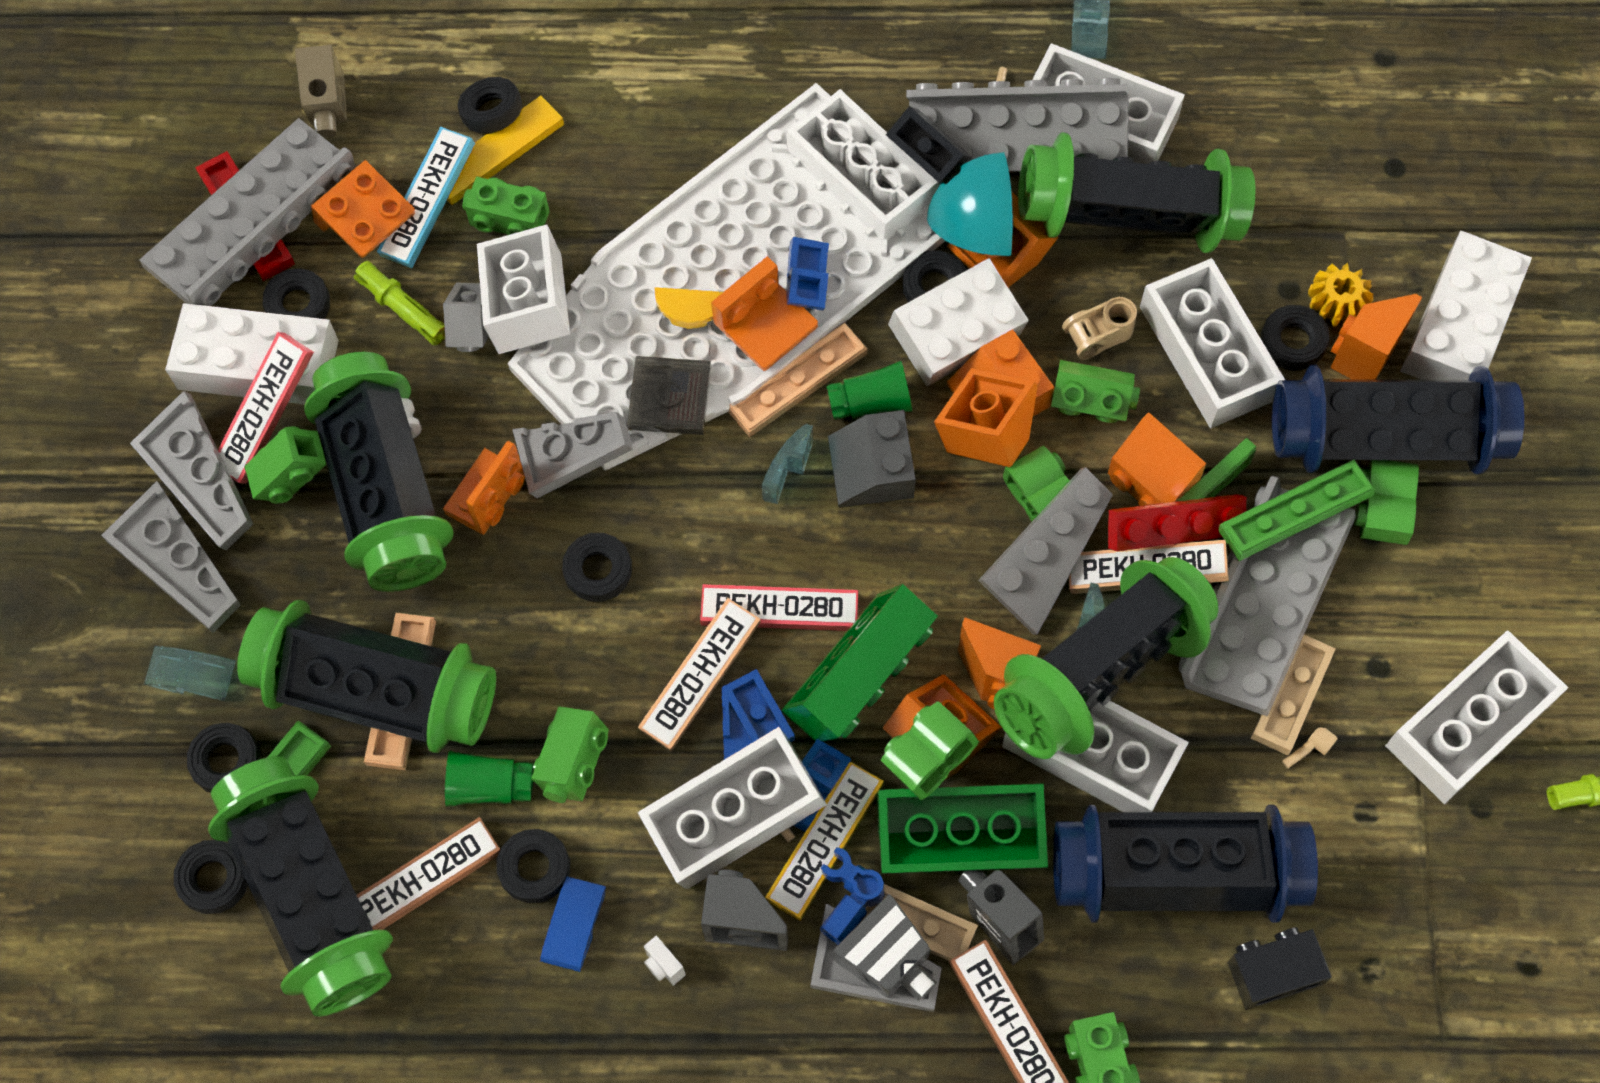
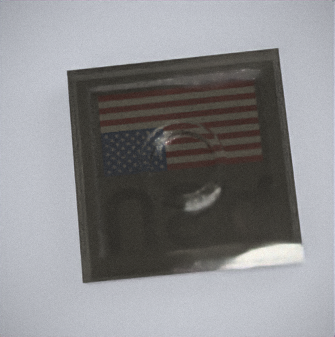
M636 356L627 420L628 430L704 435L712 368L711 361Z

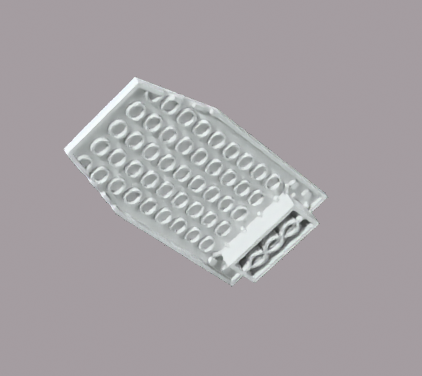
M815 83L602 247L591 259V265L584 274H579L571 284L572 289L566 295L570 335L520 348L508 362L509 369L560 424L572 423L576 418L617 412L624 417L633 450L601 465L606 471L695 428V426L667 425L673 373L703 375L697 426L728 412L729 408H731L729 404L733 406L748 398L799 355L849 320L903 276L907 266L924 252L934 251L944 243L945 240L931 229L926 220L931 199L939 187V182L886 136L887 132L841 89L830 96ZM798 237L829 243L826 273H829L825 309L821 311L805 308L818 321V327L766 371L761 370L714 324L713 320L707 322V326L702 328L687 329L675 326L662 314L656 305L654 287L724 292L767 256L778 266L779 284L786 290L791 239ZM646 370L665 372L667 383L662 387L644 386L645 382H663V376L648 375ZM646 390H653L656 401L660 402L661 395L658 392L661 390L665 394V401L662 405L655 406L652 403L651 395L647 394L646 400L649 401L647 405L642 400L643 393ZM663 408V412L658 413L657 421L661 422V426L640 418L643 412ZM654 414L646 415L654 419Z

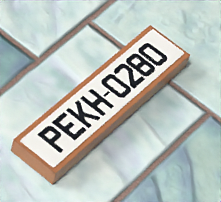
M479 817L357 894V897L373 930H383L496 858L501 850Z
M987 940L978 943L949 960V964L1017 1082L1069 1083Z

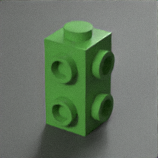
M476 176L472 189L466 190L462 203L470 226L487 233L495 231L511 235L543 226L550 212L545 192H541L532 186L519 187L507 184L498 178L486 179Z
M1060 360L1051 407L1058 408V411L1067 415L1076 416L1080 415V413L1095 415L1098 420L1108 423H1115L1118 420L1126 421L1128 410H1136L1140 388L1134 387L1135 374Z
M295 426L285 427L264 448L258 451L245 465L253 499L267 500L274 504L289 501L301 487L313 479V476L326 465L318 431L304 430Z
M559 706L554 720L548 726L547 738L540 756L534 763L531 779L543 790V796L551 801L565 803L566 799L583 802L587 788L593 782L594 769L601 751L606 747L609 731L607 726L593 711Z
M1114 1012L1075 1020L1071 1023L1069 1027L1070 1034H1066L1064 1038L1070 1060L1077 1059L1081 1076L1076 1077V1083H1140L1135 1064L1128 1065L1124 1048L1129 1047L1125 1025L1123 1022L1117 1023Z

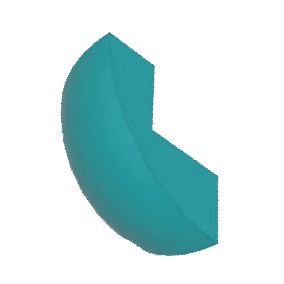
M1005 152L975 158L963 164L961 172L947 184L944 182L940 184L931 199L926 219L931 229L939 237L957 247L972 252L1011 256L1013 233L1012 194Z

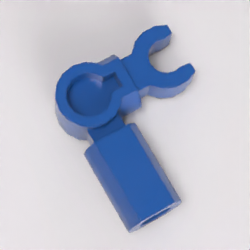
M836 847L834 854L836 858L843 862L842 867L833 870L823 864L821 871L829 881L843 882L844 888L852 894L844 896L822 924L820 931L828 939L839 945L866 916V907L876 906L883 900L885 889L883 879L878 872L867 870L860 864L857 866L853 865L848 852Z

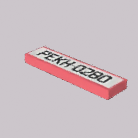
M277 332L218 449L231 478L238 483L248 482L245 465L259 450L267 445L314 353L283 332Z
M703 584L701 626H708L727 598L760 618L761 623L757 628L847 631L857 620L858 590Z

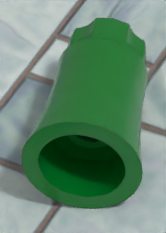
M902 361L862 375L843 379L844 383L839 382L827 385L834 420H841L850 416L852 419H856L865 415L901 410L912 412Z
M449 750L445 775V806L479 803L512 804V801L531 802L533 792V780L531 778L534 764L531 762H515L514 759L475 756Z

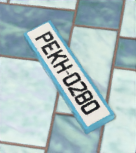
M440 127L404 197L415 208V214L380 244L377 253L381 257L413 268L475 145L472 138Z

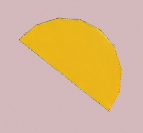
M654 287L658 309L673 325L687 329L707 326V322L713 320L711 302L723 293L718 291Z

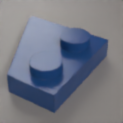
M757 669L722 687L724 760L778 727L785 733L790 742L795 740L792 729Z

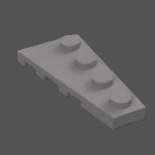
M183 391L130 444L219 548L227 550L254 523L192 395Z
M1086 467L1081 468L978 580L1033 635L1039 633L1113 496Z
M157 481L101 535L107 543L212 633L241 606Z

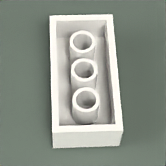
M1051 43L1032 80H1044L1047 82L1046 86H1061V80L1081 79L1083 80V85H1098V79L1102 78L1120 79V84H1127L1129 88L1128 157L1135 159V163L1149 164L1150 162L1158 161L1179 119L1185 95Z
M1460 230L1442 268L1401 372L1421 380H1468L1475 367L1485 366L1489 368L1532 257Z
M1212 258L1145 286L1140 309L1210 429L1273 402L1278 381L1285 379Z
M183 303L165 370L178 390L245 397L277 332H283L314 352L288 402L305 404L307 398L315 391L312 382L314 372L322 364L335 358L339 340L330 320Z
M1507 630L1406 722L1385 746L1445 805L1569 687Z
M1109 701L1104 706L1098 703L1091 709L1094 724V740L1091 746L1080 754H1067L1058 751L1049 759H1039L1019 748L1005 732L1003 748L1122 812L1153 811L1189 743L1112 701Z
M778 727L640 810L638 814L676 883L685 889H689L707 878L708 874L717 872L827 804L788 737Z

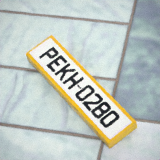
M852 762L848 764L833 790L825 799L827 805L819 809L809 828H807L767 893L765 899L769 903L797 920H802L826 880L821 871V866L825 864L830 869H833L838 861L834 850L836 847L845 849L875 800L878 790H881L884 781Z

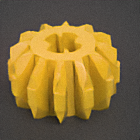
M1333 263L1327 267L1326 272L1320 270L1315 275L1314 283L1310 285L1308 290V297L1311 298L1310 308L1314 311H1320L1319 315L1323 319H1332L1333 328L1339 324L1340 320L1345 322L1349 314L1357 317L1363 305L1373 301V293L1370 292L1372 287L1371 280L1361 279L1363 275L1362 269L1354 273L1349 271L1348 263L1343 265L1341 270Z

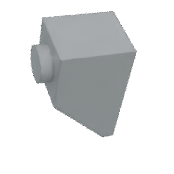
M456 283L443 303L446 347H457V350L461 352H473L478 350L479 347H484L489 337L483 326L480 283Z

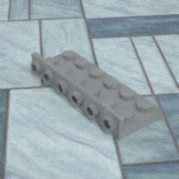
M1118 78L1098 79V85H1083V80L1065 79L1061 80V86H1046L1047 82L1044 80H1029L1024 82V87H1010V82L992 81L988 82V88H974V83L956 82L952 83V89H938V84L920 83L916 84V90H906L909 106L919 109L971 155L972 158L969 161L984 155L1005 152L1009 173H1020L1028 146L1031 144L1052 146L1056 137L1061 132H1066L1070 135L1074 156L1082 153H1093L1098 155L1099 159L1106 160L1128 157L1129 88L1127 84H1120V79Z
M298 118L139 261L143 268L186 304L213 305L220 298L221 293L234 281L242 279L257 260L268 255L280 239L287 233L297 229L301 220L312 211V204L356 168L351 151L346 147L341 150L337 149Z
M1271 476L1267 486L1259 489L1254 507L1290 490L1281 488L1280 478ZM1348 508L1241 561L1236 558L1232 551L1227 558L1229 581L1222 582L1221 584L1217 583L1213 588L1219 608L1217 618L1210 624V642L1201 654L1191 658L1181 657L1179 663V672L1182 674L1186 689L1265 716L1269 715L1356 518L1354 509Z

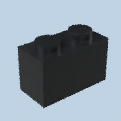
M910 106L886 134L890 140L940 184L942 182L947 184L959 174L961 166L972 158L971 155L919 109Z
M1294 927L1274 935L1276 940L1274 942L1261 945L1259 940H1253L1235 948L1237 953L1230 958L1227 964L1245 1010L1323 986L1332 978L1313 929L1300 933L1298 927Z

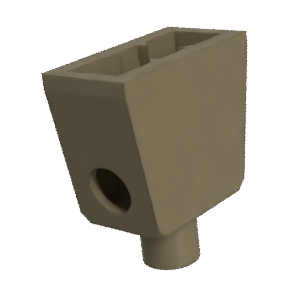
M331 45L296 48L295 55L302 108L311 125L315 126V131L324 138L334 137L337 135L336 123H342L347 120L344 72Z

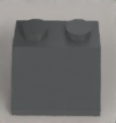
M904 410L865 415L828 436L839 508L914 498L916 479Z
M719 870L718 875L708 874L701 920L705 942L787 951V925L750 879L743 878V873L734 870Z

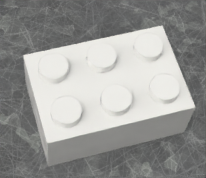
M548 225L477 244L483 326L498 354L570 335L562 256Z
M988 258L895 309L888 325L925 385L929 386L961 368L981 346L1012 329L1017 336L1020 335L1029 320L992 261Z

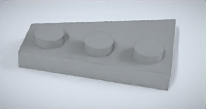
M617 412L576 418L572 423L560 425L554 422L542 424V428L531 430L526 428L513 429L530 495L536 498L633 450L625 419Z
M828 904L825 907L823 923L835 909ZM822 932L820 933L810 988L934 1012L941 967L928 960L920 966L937 982L922 1000L918 1001L903 985L892 996L887 998L833 960V950L838 945L824 936Z

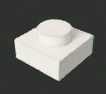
M657 935L644 945L645 952L649 957L644 963L659 981L666 977L674 986L686 975L683 966Z

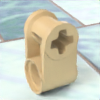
M1115 297L1091 309L1073 314L1065 320L1062 328L1066 334L1071 335L1078 348L1076 353L1079 359H1089L1131 338L1134 332L1137 309L1131 300L1125 297ZM1121 317L1127 322L1120 324L1113 322L1111 319Z

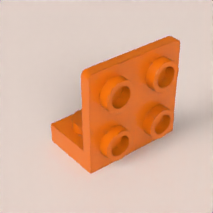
M366 160L311 205L314 223L323 232L331 227L361 258L366 257L415 214V208Z
M768 256L711 302L714 324L763 371L768 370L818 327V321L804 307L787 304L786 290L779 284L778 266Z
M507 441L498 455L486 448L483 449L444 506L445 515L482 535L486 533L490 525L495 526L500 521L505 503L511 495L514 496L520 491L525 480L523 467L514 443Z

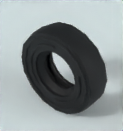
M488 77L475 82L460 95L457 104L459 116L464 125L470 131L479 134L503 130L517 119L522 109L518 88L509 79L502 77ZM502 99V102L495 108L488 111H478L480 106L487 101Z
M943 251L924 252L907 266L903 274V293L907 301L910 302L926 293L921 285L922 278L926 274L939 272L950 280L966 270L962 262L952 254Z
M302 268L288 269L275 275L267 283L263 292V308L266 313L325 319L330 309V294L324 281L313 271ZM294 290H303L310 294L308 306L299 312H291L283 307L285 296Z
M1286 305L1276 309L1266 319L1261 332V340L1278 367L1289 371H1302L1310 365H1315L1324 356L1329 344V329L1323 317L1313 309L1302 305ZM1290 326L1302 328L1309 337V343L1304 348L1292 349L1283 343L1281 332Z
M589 533L577 538L568 547L563 557L562 573L568 588L579 598L590 602H604L617 597L626 588L632 575V561L626 546L616 537L606 533ZM604 555L610 559L612 563L610 574L601 580L587 578L582 571L585 560L590 556Z
M228 722L213 724L201 730L192 740L187 752V769L193 781L206 792L211 793L214 786L226 775L248 763L261 759L260 748L254 736L242 726ZM221 745H231L239 753L237 765L225 773L214 772L209 765L211 753Z
M528 829L513 835L502 846L497 858V875L503 889L514 899L525 903H542L555 897L561 891L566 877H569L570 857L564 844L554 834L541 829ZM532 851L543 853L549 860L547 874L537 881H528L522 878L518 872L520 859Z
M204 840L190 846L180 856L174 869L173 884L178 897L190 909L203 914L221 913L234 907L244 896L248 887L229 843L223 841ZM210 862L223 864L227 871V878L224 884L215 891L206 892L201 890L197 884L199 870Z

